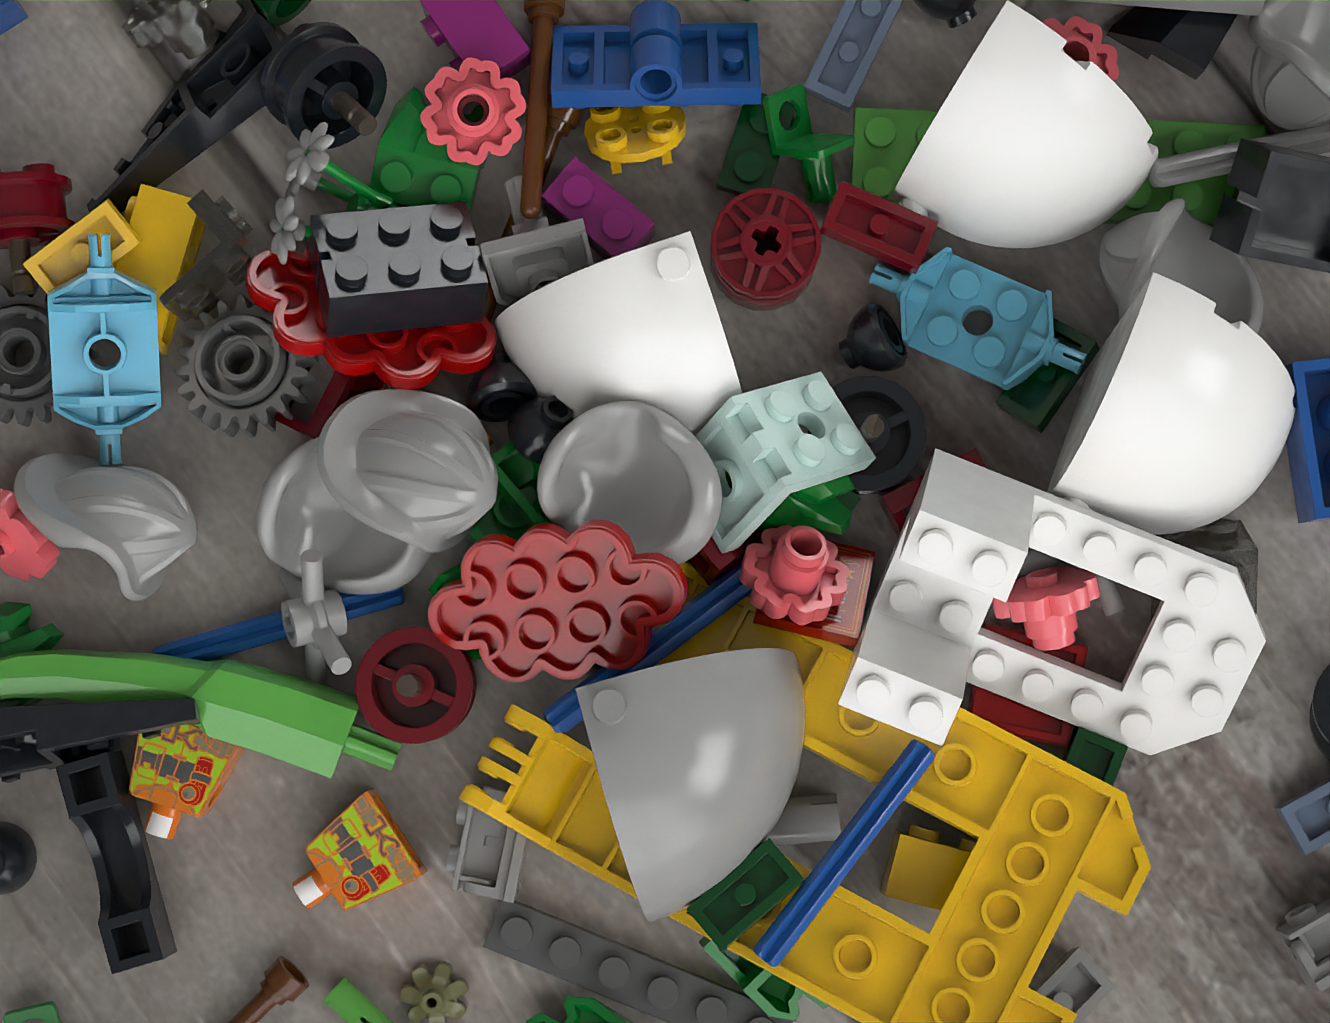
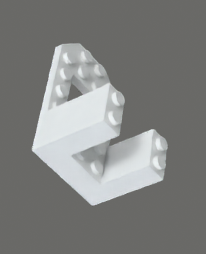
M935 449L862 623L859 640L852 654L838 704L942 746L961 705L965 684L968 682L1145 754L1153 755L1222 731L1266 639L1237 567ZM1029 547L1161 599L1122 683L981 627L993 598L1003 602L1007 601L1028 554Z

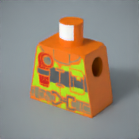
M189 724L161 729V736L149 740L144 739L141 733L138 734L129 794L153 802L143 830L154 836L173 840L183 813L194 817L208 815L245 748L208 737L198 726Z
M371 789L360 795L304 848L315 868L292 882V885L299 899L308 909L333 894L340 907L346 911L408 884L424 875L428 870L376 790Z

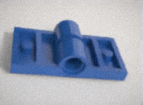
M647 0L633 9L630 15V25L553 26L552 108L583 109L586 107L635 108L638 106L687 107L690 105L739 106L742 104H761L758 24H681L679 11L671 3L664 0Z

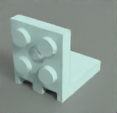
M822 372L731 396L696 435V438L712 459L718 472L722 489L721 513L712 538L722 554L738 549L790 493L864 470L876 459ZM798 424L805 426L812 434H804ZM725 470L731 477L732 489L727 484Z

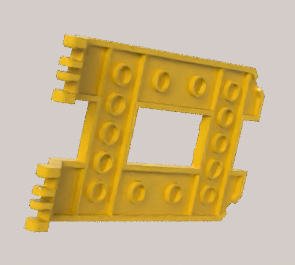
M686 562L679 565L683 569L688 581V595L683 605L709 587L700 574ZM747 596L655 665L743 649L778 648L794 652L798 659L804 689L806 715L803 747L877 786L911 740L916 739L924 743L934 752V760L905 797L904 801L978 839L930 933L919 929L839 885L781 963L776 967H772L755 954L754 948L800 888L799 886L727 948L728 950L860 1023H1074L1078 1015L1077 1013L1030 989L1028 986L1076 892L1123 917L1128 915L1151 869V864L1145 847L1141 843L1132 817L1133 812L1125 792L961 707L957 711L943 745L940 746L839 705L838 702L853 651L837 643L753 623L756 607L751 604L750 598ZM511 704L504 716V722L521 732L526 731L537 738L528 755L514 748L513 744L499 736L492 737L488 747L519 764L521 768L515 774L509 769L482 756L477 764L479 766L478 769L495 779L500 778L510 784L502 802L500 803L489 797V793L471 783L465 785L458 799L543 848L638 899L613 826L593 752L566 734L555 732L551 725L540 718ZM786 857L806 880L812 870ZM687 908L668 916L712 940L686 910Z

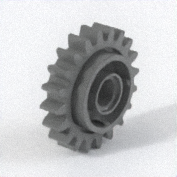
M0 285V422L8 424L15 413L18 424L29 427L32 422L33 412H35L40 421L50 423L52 420L53 389L47 293L40 286L35 295H16L14 297L8 288ZM26 342H32L34 346L32 360L27 365L18 367L15 362L17 349ZM89 349V356L92 360L99 357L98 352Z
M243 294L238 295L234 310L220 300L217 304L219 313L217 318L213 319L207 313L202 312L199 315L205 326L204 329L198 331L187 328L185 331L189 338L194 341V345L177 349V353L189 362L174 369V374L187 382L177 390L178 394L187 401H191L187 409L196 417H202V422L214 431L220 427L228 436L234 437L239 428H241L245 434L253 438L256 436L258 423L260 422L271 432L276 431V414L280 413L285 418L292 420L294 414L289 407V403L293 400L305 404L308 402L307 397L299 388L303 384H316L317 379L305 368L317 364L319 358L317 356L295 355L283 349L275 340L272 330L274 313L263 309L255 303L252 305ZM250 358H254L250 369L240 374L243 363Z

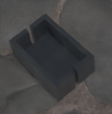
M1241 138L1227 181L1228 185L1235 188L1233 196L1223 194L1209 240L1237 255L1330 273V157Z
M454 202L311 215L308 257L316 292H319L318 301L326 337L482 322L488 279L479 246H475L476 235L467 203Z

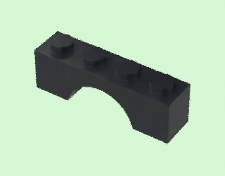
M122 750L101 753L55 767L69 819L81 832L95 868L100 895L98 926L111 974L163 960L176 953L177 948L135 796L129 794L130 777Z

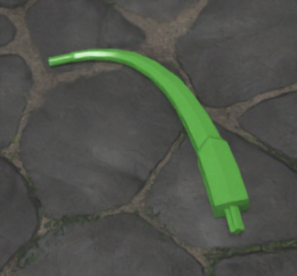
M63 648L25 651L0 658V701L20 698H44L100 703L194 698L201 724L195 726H198L208 737L274 757L332 778L342 753L392 771L402 743L393 741L378 732L354 724L360 710L356 695L297 675L229 658L217 662H209L156 653Z

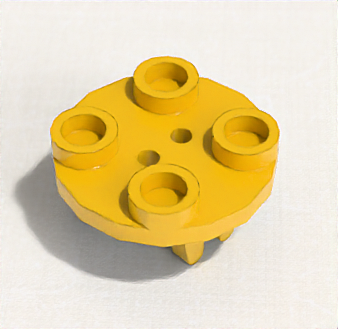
M638 106L635 108L590 107L591 116L585 122L584 129L585 143L591 153L603 160L610 161L613 175L622 173L621 163L644 162L661 156L662 165L672 164L671 150L677 147L686 135L687 122L685 113L681 107Z

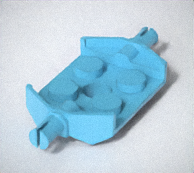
M92 233L87 234L90 259L87 271L50 290L47 294L53 407L55 412L72 422L96 431V435H99L100 464L109 465V444L112 445V464L122 463L120 434H123V428L143 420L161 408L156 289L115 270L114 265L111 264V234L101 233L102 254H99L98 234ZM109 339L120 348L121 356L111 366H99L89 356L91 345L97 340Z
M945 247L922 264L916 274L903 275L879 263L874 268L875 273L872 272L869 284H874L896 294L897 300L900 301L901 334L904 345L1005 390L1011 389L1026 380L1043 364L1048 366L1050 362L1078 375L1082 369L1081 364L1083 365L1086 360V353L1059 343L1058 339L1054 338L1052 291L1046 290L1045 293L1021 284L954 255L952 248ZM981 310L991 315L993 324L985 334L972 335L964 329V319L973 311Z

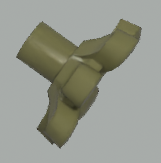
M446 961L438 962L434 973H430L428 967L424 964L416 965L412 969V978L415 985L405 984L400 989L401 1000L405 1003L413 1004L407 1012V1016L412 1023H420L425 1018L429 1019V1023H447L446 1016L459 1019L466 1013V1004L458 1000V998L468 992L469 986L464 978L450 979L453 971V966ZM429 998H434L437 1002H431Z

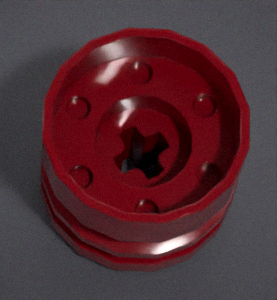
M777 188L752 189L734 197L719 212L711 232L710 270L718 288L733 303L753 311L776 310L794 302L808 288L821 253V231L812 211L797 196ZM767 236L773 237L775 239L773 249L777 253L768 250L763 256L757 254V242L755 239L763 242Z

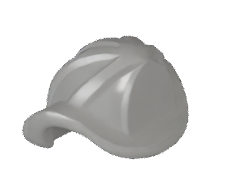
M1266 0L1260 15H1251L1248 23L1249 34L1257 44L1252 57L1250 84L1251 92L1259 111L1272 124L1289 130H1302L1329 124L1330 0Z
M1182 198L1171 200L1160 211L1143 213L1124 220L1105 233L1100 245V274L1109 295L1118 307L1119 320H1121L1154 272L1178 282L1215 302L1214 313L1230 324L1242 321L1258 334L1264 311L1262 287L1247 258L1237 255L1209 240L1213 227L1192 216L1185 209V200Z
M379 389L361 393L345 401L332 413L322 428L318 439L317 465L319 473L334 499L350 515L365 525L426 552H441L455 546L467 536L476 522L495 503L498 473L490 454L487 434L481 422L471 410L449 398L422 391L403 389Z
M616 401L597 406L581 414L566 425L551 441L539 467L537 479L538 499L544 514L552 523L571 534L582 523L593 519L608 520L619 525L630 536L636 554L660 553L673 559L678 565L694 557L707 544L716 528L721 513V483L718 472L705 448L677 419L665 411L644 402Z
M319 437L296 448L279 466L271 470L264 482L257 507V533L262 549L267 557L287 571L302 578L301 554L305 550L316 549L323 555L324 588L329 590L336 589L337 592L345 594L369 595L388 592L407 584L422 571L429 561L432 553L365 525L350 515L334 499L326 488L317 465Z
M65 453L42 455L23 465L15 478L14 493L17 504L24 516L58 547L85 549L100 555L116 572L120 591L129 600L140 601L154 594L163 582L167 566L196 543L198 528L195 515L188 501L174 483L154 471L124 464H112L110 461L109 465L99 463L100 459Z

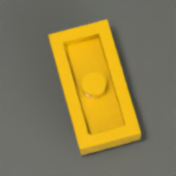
M108 198L28 258L23 265L48 294L50 290L87 271V266L90 265L87 234H98L99 254H102L101 233L111 234V264L140 244L142 240Z

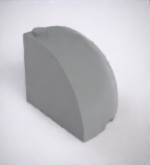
M756 648L708 654L649 667L575 688L617 839L640 906L649 922L675 914L689 907L707 890L722 881L750 853L766 841L779 821L792 793L800 768L805 732L806 712L803 681L797 656L792 651L778 648Z

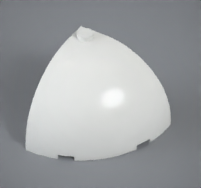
M1007 0L924 135L891 198L902 207L938 221L937 226L971 242L1003 248H1034L1053 245L1073 239L1094 229L1122 209L1148 178L1154 162L1158 160L1159 152L1157 146L1147 143L1153 134L1150 126L1118 85L1092 61H1074L1063 50L1067 40L1034 16Z
M690 231L612 257L556 280L509 306L494 322L512 364L517 365L528 377L538 397L556 396L573 410L572 417L574 419L586 411L603 404L616 401H638L653 405L670 414L696 437L729 397L742 394L727 339Z
M1153 272L1090 364L1047 493L1153 535L1193 530L1226 516L1244 503L1256 491L1273 469L1282 453L1296 412L1292 402L1295 389L1288 371L1276 353L1247 324L1242 321L1230 324L1214 313L1215 302L1178 282Z

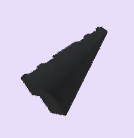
M238 0L236 2L242 10L226 33L216 29L209 39L214 48L192 71L189 69L185 71L141 132L147 138L145 143L131 162L123 158L120 159L113 169L119 177L97 200L91 198L87 204L89 212L109 198L117 210L122 213L126 210L129 199L132 196L137 197L141 184L157 187L265 106L261 95L260 79L271 53L288 35L280 26L271 25L253 0Z
M1135 6L1113 24L1106 35L1147 60L1151 55H1154L1194 80H1197L1207 68L1238 14Z
M194 698L0 707V777L2 782L10 783L20 780V775L24 772L44 768L52 770L60 765L117 750L120 747V738L141 733L144 739L149 740L161 736V729L185 724L192 726L201 724L196 700Z

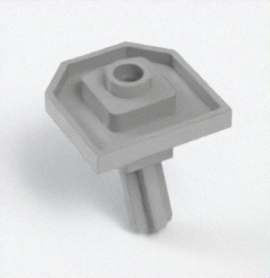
M522 175L515 176L505 183V190L514 222L512 226L513 236L480 244L496 302L506 306H511L523 297L556 280L594 265L583 218L549 226L547 217L544 218L542 206L540 214L535 219H526L522 216L520 212Z

